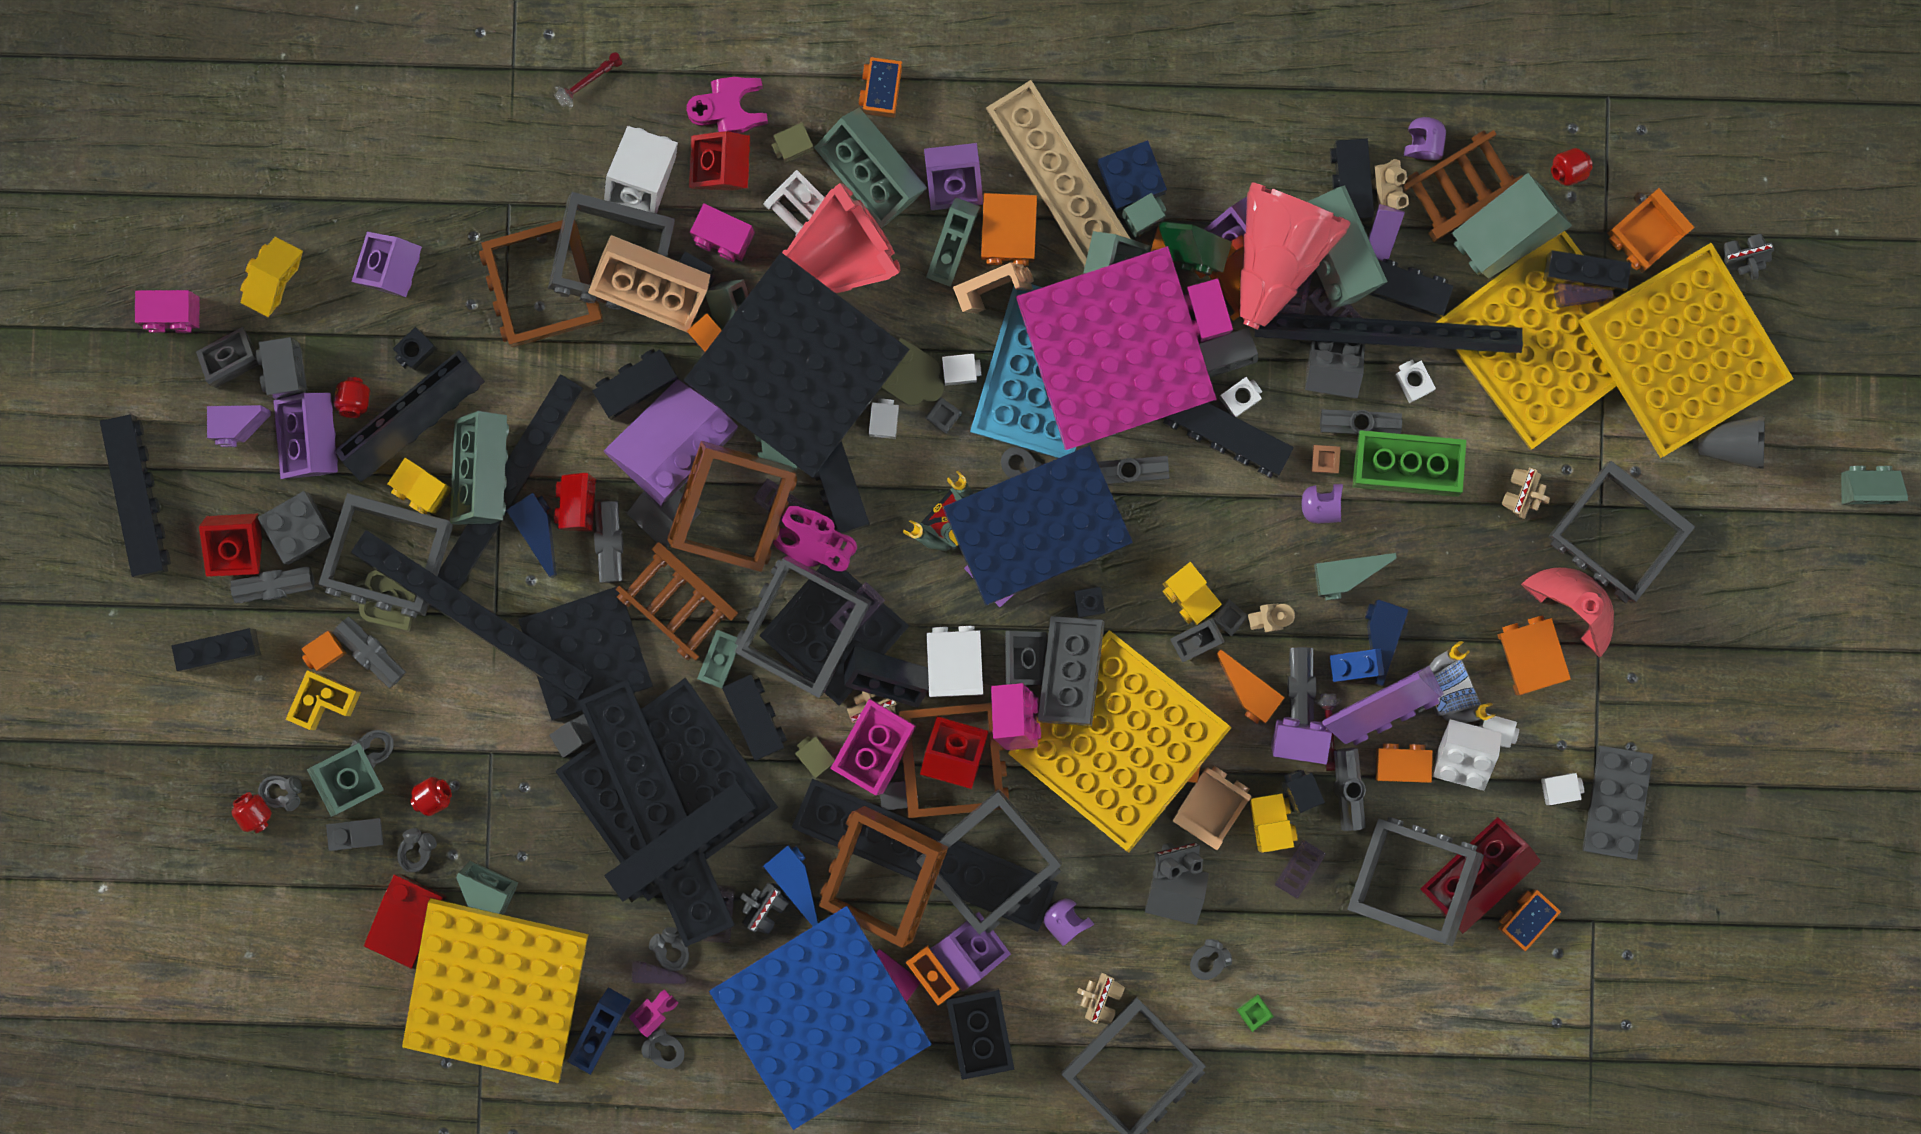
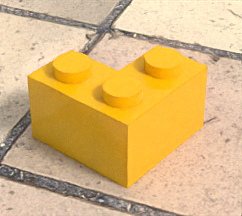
M274 237L268 245L264 244L259 251L258 257L256 259L252 258L247 264L245 272L248 273V276L240 288V291L243 292L240 303L269 317L281 303L286 283L298 271L303 251L277 237Z
M404 458L388 482V485L393 488L391 491L393 495L403 501L408 498L411 500L410 507L426 515L428 512L436 515L452 489L407 458Z
M1191 562L1163 583L1165 589L1162 592L1171 603L1176 601L1180 605L1182 610L1179 613L1188 624L1193 622L1195 625H1198L1222 605L1206 585V580Z
M307 670L285 720L308 730H316L325 708L351 717L361 692L314 671Z
M1282 793L1251 798L1250 807L1258 851L1263 853L1294 847L1293 841H1298L1295 825H1290V820H1287L1286 814H1291L1289 799L1283 798Z

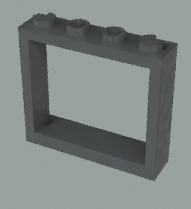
M571 192L567 199L548 289L554 290L555 293L561 294L560 296L569 297L571 294L579 296L580 300L586 303L598 301L606 303V307L610 309L621 310L624 307L589 294L588 291L591 285L561 278L576 211L661 232L662 236L658 254L665 257L668 254L675 218ZM631 312L634 315H639L637 312Z
M1609 461L1603 466L1548 538L1553 541L1551 545L1562 554L1566 551L1574 557L1572 562L1582 570L1588 568L1595 574L1593 578L1604 587L1608 584L1616 590L1614 595L1624 603L1628 601L1634 603L1645 592L1695 526L1614 462ZM1606 477L1614 481L1677 531L1632 590L1562 536V533Z
M347 493L319 585L326 589V594L333 595L334 597L340 598L341 594L351 596L350 600L365 605L366 601L376 603V608L391 612L392 608L402 610L401 614L407 617L416 618L417 614L425 616L429 604L417 596L415 602L335 581L333 580L355 510L435 531L436 535L425 569L438 576L453 525L445 519Z
M786 556L782 561L778 559L772 568L771 574L774 577L770 584L765 583L760 591L759 597L762 600L758 608L754 606L747 617V621L750 623L746 631L741 630L735 642L738 646L735 653L820 698L824 695L872 601L795 559ZM790 569L856 604L816 681L750 646Z
M1000 789L937 842L948 846V848L951 847L989 813L1000 806L1049 864L982 921L978 919L942 875L938 874L935 884L979 935L984 931L990 933L1000 924L998 919L1006 913L1007 916H1010L1020 907L1018 902L1025 896L1030 899L1041 889L1038 886L1045 879L1050 882L1061 872L1059 867L1062 865V861ZM922 854L917 859V863L921 867L926 858L925 854Z
M1388 817V820L1385 821L1378 818L1347 910L1453 947L1484 855L1476 852L1477 846L1462 841L1461 846L1451 843L1453 840L1451 837L1437 833L1435 838L1427 835L1428 830L1413 825L1412 829L1402 827L1404 822ZM1388 831L1467 857L1442 931L1364 904Z
M1135 997L1061 1074L1121 1134H1147L1149 1130L1146 1127L1153 1120L1157 1123L1168 1112L1165 1108L1172 1101L1176 1104L1186 1094L1184 1088L1190 1082L1196 1084L1205 1074L1203 1069L1206 1066ZM1140 1011L1193 1065L1129 1129L1076 1075Z

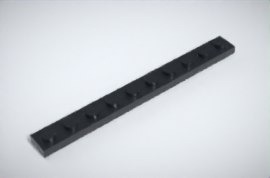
M1278 313L1265 327L1260 325L1259 329L1254 331V337L1320 342L1330 341L1522 353L1523 348L1522 328Z
M561 374L505 464L507 485L504 490L506 510L516 500L584 389ZM503 520L492 524H467L441 566L437 577L460 590Z
M365 530L352 549L351 554L574 700L579 698L590 681V676L369 531Z

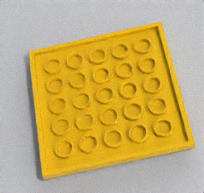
M1566 231L1518 260L1435 322L1522 328V353L1462 349L1455 351L1530 450L1534 449L1617 386L1578 322L1581 318L1616 299L1614 294L1606 290L1543 281L1547 254L1552 250L1583 255Z
M1712 243L1578 320L1660 458L1794 379Z
M1109 630L1104 635L1102 641L1092 726L1041 723L1037 717V723L1040 724L1041 738L1037 739L1038 747L1010 750L1008 754L1129 853L1229 732L1231 727Z
M430 898L402 1047L559 1083L589 934Z

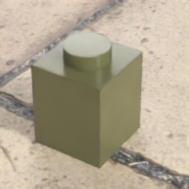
M803 123L773 135L776 141L771 144L778 159L783 157L785 164L814 151Z
M808 736L797 745L799 751L795 754L815 778L831 767L835 761V758L818 737L811 739Z

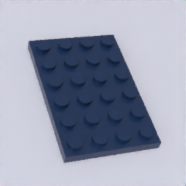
M1090 445L943 507V511L985 606L1133 543Z

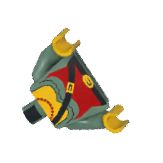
M956 471L959 475L958 481L952 482L949 477L947 478L948 483L952 486L950 491L920 524L910 520L909 522L914 525V529L912 532L903 530L905 535L915 538L929 549L947 551L951 548L956 549L959 546L943 511L944 506L975 494L966 483V478L959 471Z

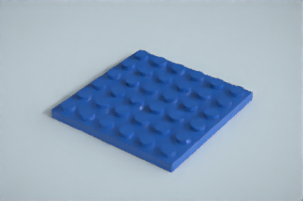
M848 906L709 991L793 1130L932 1045Z

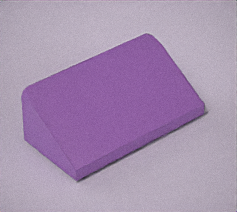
M1379 204L1368 239L1377 259L1383 261V259H1389L1405 212Z

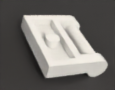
M796 170L763 203L768 210L772 209L796 233L795 236H797L803 225L779 200L785 196L809 220L825 198Z

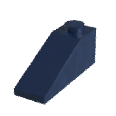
M532 493L506 511L548 576L554 578L557 576L551 518L547 512L551 508L542 495L537 497L536 494Z
M1376 600L1374 605L1370 603L1365 615V619L1369 620L1367 630L1370 650L1381 648L1384 675L1374 676L1375 685L1383 686L1408 613V609L1381 600Z
M608 987L597 1003L567 1062L591 1075L631 1000Z

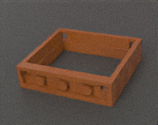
M574 219L569 240L580 282L591 285L590 269L577 222ZM563 220L481 242L483 250L479 251L480 259L483 266H488L490 273L489 276H486V281L490 292L494 291L497 301H493L494 310L497 317H502L504 325L500 327L503 341H508L511 347L604 322L599 302L596 301L595 303H586L588 315L515 334L493 250L561 231Z
M701 441L667 538L672 548L762 572L764 564L767 565L771 558L770 547L772 541L776 540L779 535L780 525L778 524L781 515L784 516L788 509V495L790 491L795 489L797 483L795 471L789 465ZM713 458L781 477L754 558L686 539Z
M992 703L899 711V716L910 723L911 718L987 711L995 792L1000 789L1009 799L1008 787L1003 788L1002 777H1007L1006 762L1000 761L999 750H1004V748L993 739ZM911 735L903 754L909 818L969 813L982 804L919 809ZM998 806L994 810H1001L1002 808Z
M863 806L852 811L847 819L846 824L849 827L846 835H843L838 843L840 851L837 858L830 865L829 873L831 875L829 881L821 889L820 896L822 899L819 906L832 913H836L848 906L860 927L903 948L914 940L948 846ZM863 824L926 855L899 929L836 898Z

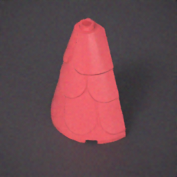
M1252 182L1247 193L1244 262L1240 279V317L1245 319L1243 324L1258 330L1260 325L1265 327L1297 294L1296 290L1317 269L1323 258L1343 238L1351 222L1342 217H1336L1333 215L1334 213L1275 189L1265 188L1266 186Z
M839 183L829 191L809 221L805 222L789 248L782 252L835 293L888 280L901 271L898 260L893 261L891 258L895 252L872 214L860 199L854 201L850 197L853 195V192L842 183Z
M1550 568L1530 576L1521 584L1540 603L1548 597L1572 608L1589 624V629L1580 640L1598 657L1603 655L1612 638L1614 610L1608 594L1593 578L1576 569Z

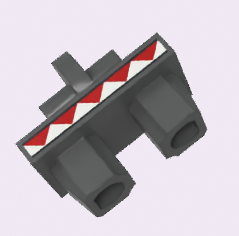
M1762 234L1748 238L1749 248L1741 250L1738 241L1725 243L1723 249L1724 264L1729 272L1738 270L1740 275L1748 273L1752 280L1758 279V270L1766 269V262L1772 260L1773 244L1772 242L1767 243Z
M1196 842L1177 847L1172 843L1164 844L1162 851L1155 852L1156 866L1153 876L1156 879L1167 877L1169 880L1179 878L1182 872L1190 871L1192 874L1202 872L1203 859L1199 856L1200 845Z
M770 883L766 884L762 892L755 888L751 896L743 893L740 898L746 904L741 911L747 914L742 923L754 933L757 930L769 934L775 922L768 918L766 914L770 908L781 913L787 906L788 901Z

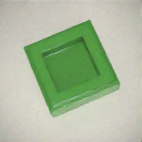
M1258 994L1236 1009L1252 1032L1274 1017Z

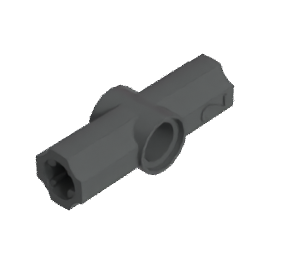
M1321 410L1320 433L1354 434L1359 436L1360 429L1356 428L1354 420L1357 416H1362L1368 422L1367 428L1362 431L1401 434L1402 413L1368 412L1366 410Z
M1168 456L1125 458L1122 460L1097 462L1107 484L1170 479ZM1125 464H1133L1136 467L1137 471L1133 477L1126 478L1122 475L1121 469Z
M618 502L595 503L597 531L594 533L595 552L598 555L600 583L623 582L621 553L624 551L623 533L620 530Z
M302 567L283 572L282 570L260 573L259 576L231 581L230 588L234 603L237 604L259 599H279L287 597L286 594L314 590L315 581L311 567Z
M348 616L332 632L353 652L352 656L367 670L370 669L389 688L397 684L406 673L386 653L387 649L372 635H368L351 617Z
M1290 648V676H1288L1287 681L1290 718L1299 719L1301 724L1310 725V722L1314 721V700L1316 699V678L1313 676V648Z
M1358 748L1337 749L1333 751L1336 772L1333 790L1338 797L1341 830H1361L1366 828L1363 805L1366 788L1361 781ZM1352 783L1353 791L1350 795H1347L1346 788Z

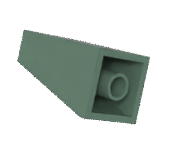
M1527 173L1453 231L1452 234L1457 239L1454 242L1457 249L1463 255L1467 253L1472 261L1469 262V265L1477 275L1482 273L1489 279L1564 232L1572 224L1545 188Z

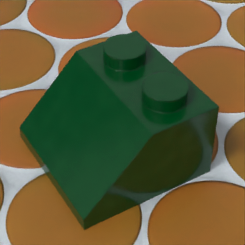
M1169 222L1159 223L1158 227L1165 247L1168 246L1173 262L1180 264L1179 269L1190 273H1195L1196 269L1197 272L1211 275L1212 271H1224L1232 245L1231 241L1194 225Z

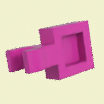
M663 990L653 1002L647 999L629 1019L648 1038L666 1019L663 1013L673 1010L678 1005V1002L666 990Z

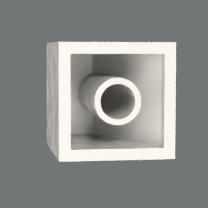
M627 126L606 176L604 200L657 214L676 159L678 142L672 141L665 136L660 137L648 133L641 128Z
M959 626V632H948V627L932 628V633H927L929 697L983 695L980 631H975V626Z

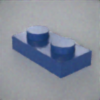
M1381 648L1330 655L1333 682L1384 675Z

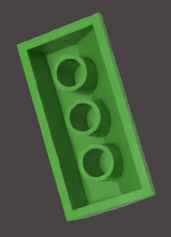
M1360 430L1354 461L1352 488L1459 497L1463 493L1466 440Z

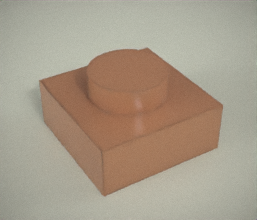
M1313 445L1311 472L1339 474L1340 447Z

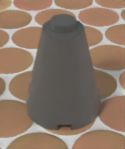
M1755 416L1721 423L1693 439V449H1698L1699 455L1756 469H1764L1765 416Z

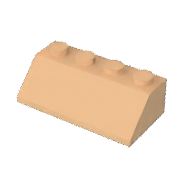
M611 235L599 261L588 293L687 332L708 290L710 274Z

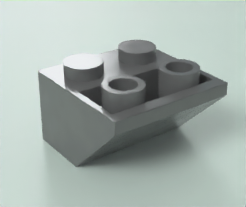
M1311 340L1305 390L1358 398L1364 372L1365 344Z

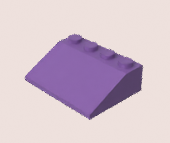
M677 379L604 450V453L651 498L662 506L687 482L700 442L705 441L723 447L734 436L738 426L720 408Z
M1430 666L1334 713L1323 720L1322 723L1344 744L1353 741L1354 745H1357L1369 739L1367 733L1376 729L1379 734L1392 727L1391 721L1400 717L1403 722L1416 715L1415 709L1424 706L1425 710L1439 704L1438 698L1444 695Z

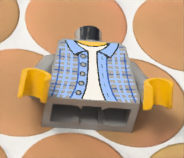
M1459 641L1451 649L1435 657L1430 664V668L1444 695L1438 698L1440 703L1433 706V710L1436 716L1442 715L1446 721L1451 719L1469 723L1480 719H1492L1495 717V714L1489 716L1486 714L1485 709L1493 704L1486 703L1481 705L1462 662V659L1469 654V651L1464 654L1460 653L1458 647L1464 642ZM1424 706L1417 708L1418 712L1425 710Z

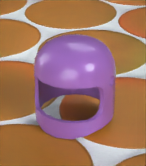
M1420 117L1412 121L1408 128V132L1413 138L1412 145L1405 147L1404 156L1422 160L1442 159L1446 139V129L1443 123L1430 117Z
M1333 484V490L1330 493H1318L1316 485L1308 487L1302 495V512L1304 517L1312 523L1341 522L1343 484Z
M1068 898L1055 902L1046 911L1044 916L1045 926L1062 946H1065L1078 933L1094 925V922L1089 917L1082 920L1076 915L1074 906L1077 903Z

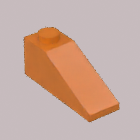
M1218 650L1216 656L1242 708L1247 711L1244 715L1255 724H1258L1259 721L1266 723L1285 697L1224 651Z

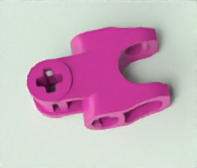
M729 77L711 81L712 93L694 96L687 104L688 117L693 124L704 126L717 123L718 132L744 133L755 127L768 124L767 113H747L740 106V101L746 93L763 89L761 78ZM698 105H702L703 109H707L703 111L702 116H698L697 112H693L697 110Z
M789 506L782 519L787 528H780L777 539L773 541L775 547L789 557L809 567H815L822 563L835 571L846 570L850 564L851 556L857 550L855 540L848 535L835 531L834 523L830 518L799 506ZM790 515L800 516L803 519V523L792 520ZM781 538H789L795 543L787 545L782 542ZM843 541L847 543L844 549L841 548ZM836 557H839L838 563H834Z

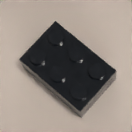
M999 988L948 998L946 1001L961 1079L1015 1070Z

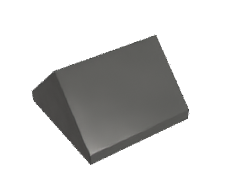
M243 327L196 351L206 382L215 388L258 366L256 350Z
M678 490L664 505L660 506L644 491L626 514L656 543L660 542L668 548L670 544L667 538L683 494ZM697 507L691 523L702 513Z
M1006 631V685L1019 683L1024 685H1042L1047 650V632Z
M1190 871L1182 872L1179 878L1169 880L1167 877L1156 879L1153 876L1145 913L1197 925L1205 900L1209 873L1200 872L1192 874Z

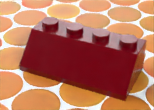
M1499 817L1469 843L1477 846L1476 852L1483 854L1484 857L1459 927V931L1462 934L1541 862L1532 848ZM1459 854L1420 888L1445 917L1447 916L1467 858Z

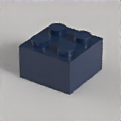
M1148 140L1098 159L1097 165L1116 213L1123 211L1150 193L1153 194L1154 198L1166 194L1167 188Z

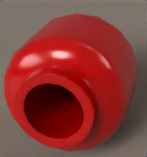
M1573 148L1557 154L1553 159V166L1551 167V173L1555 180L1564 186H1571L1585 181L1589 177L1592 170V160L1586 152Z
M348 377L346 381H341L336 386L334 407L343 417L359 418L361 414L368 410L370 388L363 383L362 379Z
M430 777L412 789L411 805L416 812H421L425 816H433L449 806L450 798L452 797L451 789L445 780Z
M248 792L233 802L234 807L231 814L242 831L259 833L268 827L267 821L270 819L272 812L259 794L252 795L251 792Z

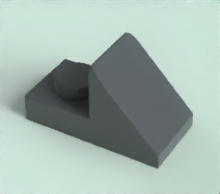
M1213 618L1206 619L1170 639L1182 662L1225 642Z
M584 714L573 721L567 722L549 735L563 758L594 740Z
M381 818L326 824L329 851L383 845Z

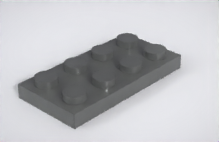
M1051 616L1038 714L1039 722L1092 726L1105 624L1103 620Z
M1606 746L1598 747L1582 851L1637 860L1653 754Z

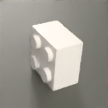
M1450 719L1436 752L1433 777L1484 791L1499 757L1502 733Z

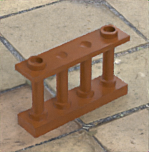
M1485 130L1471 138L1473 143L1421 175L1417 171L1409 175L1405 181L1406 184L1402 186L1403 193L1411 188L1414 190L1432 219L1434 229L1428 234L1433 242L1460 227L1523 177L1521 175L1515 179L1513 175L1510 176L1489 143L1496 136L1494 130L1488 134ZM1478 147H1480L1501 181L1499 183L1501 188L1495 192L1486 188L1466 156ZM1458 161L1479 195L1477 196L1479 201L1472 206L1468 202L1465 203L1444 170V168ZM1434 174L1456 208L1454 211L1456 215L1449 220L1445 216L1442 217L1421 183Z
M658 542L651 549L656 553L653 556L654 560L627 590L621 585L616 588L620 593L617 598L628 608L631 604L634 605L679 646L676 651L689 661L692 657L696 661L699 655L694 650L721 620L725 621L728 618L732 621L738 612L663 544ZM668 564L675 570L674 578L645 608L634 597L662 566L665 568ZM688 582L695 588L692 592L694 595L665 626L654 615L682 584L685 585ZM708 600L715 606L712 610L714 613L685 644L674 632L701 602L705 603Z

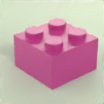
M704 203L690 231L696 246L709 252L713 248L718 251L720 257L733 263L735 259L742 262L755 234L752 225Z
M1218 278L1187 287L1184 298L1198 343L1201 344L1231 334L1233 328Z
M135 291V323L141 325L143 330H149V333H165V329L175 330L176 333H191L192 328H199L200 297L191 291Z
M1023 683L991 686L993 739L1006 750L1037 748V739L1041 738L1040 724L1037 723L1036 713H1039V698Z

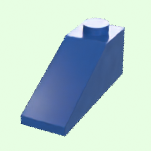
M788 845L763 867L809 923L815 926L819 923L807 867L803 862L806 857L797 846L792 849Z

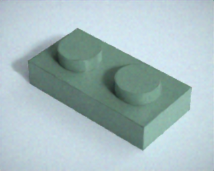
M716 630L697 678L698 680L721 689L724 687L737 654L735 653L738 646L735 644L737 637Z

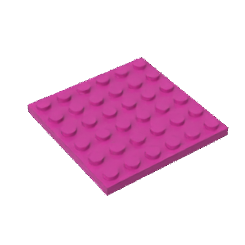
M1168 246L1016 296L1065 450L1216 400Z

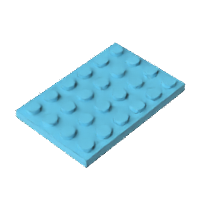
M1032 285L1033 289L1030 290V291H1033V290H1036V289H1039V288H1042V287H1039V286H1036V285ZM1013 286L970 433L1054 458H1060L1075 452L1076 447L1069 450L1064 448L1016 296L1030 291L1016 290L1015 286Z

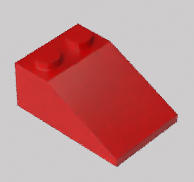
M589 473L562 475L561 482L557 481L556 497H560V508H555L554 523L559 524L558 529L593 532L596 479Z
M394 874L383 896L364 947L413 969L419 956L428 902L430 898L445 901L447 896L401 874Z

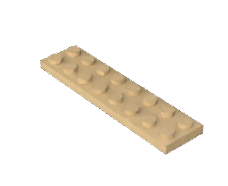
M1031 80L986 107L990 117L1084 267L1093 231L1116 234L1130 239Z

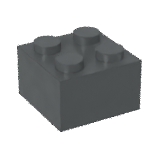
M291 337L259 342L260 349L256 350L258 365L263 367L264 376H260L262 391L276 400L308 393L300 343Z
M306 491L299 493L258 517L282 562L287 565L293 564L328 544L334 537L312 496Z

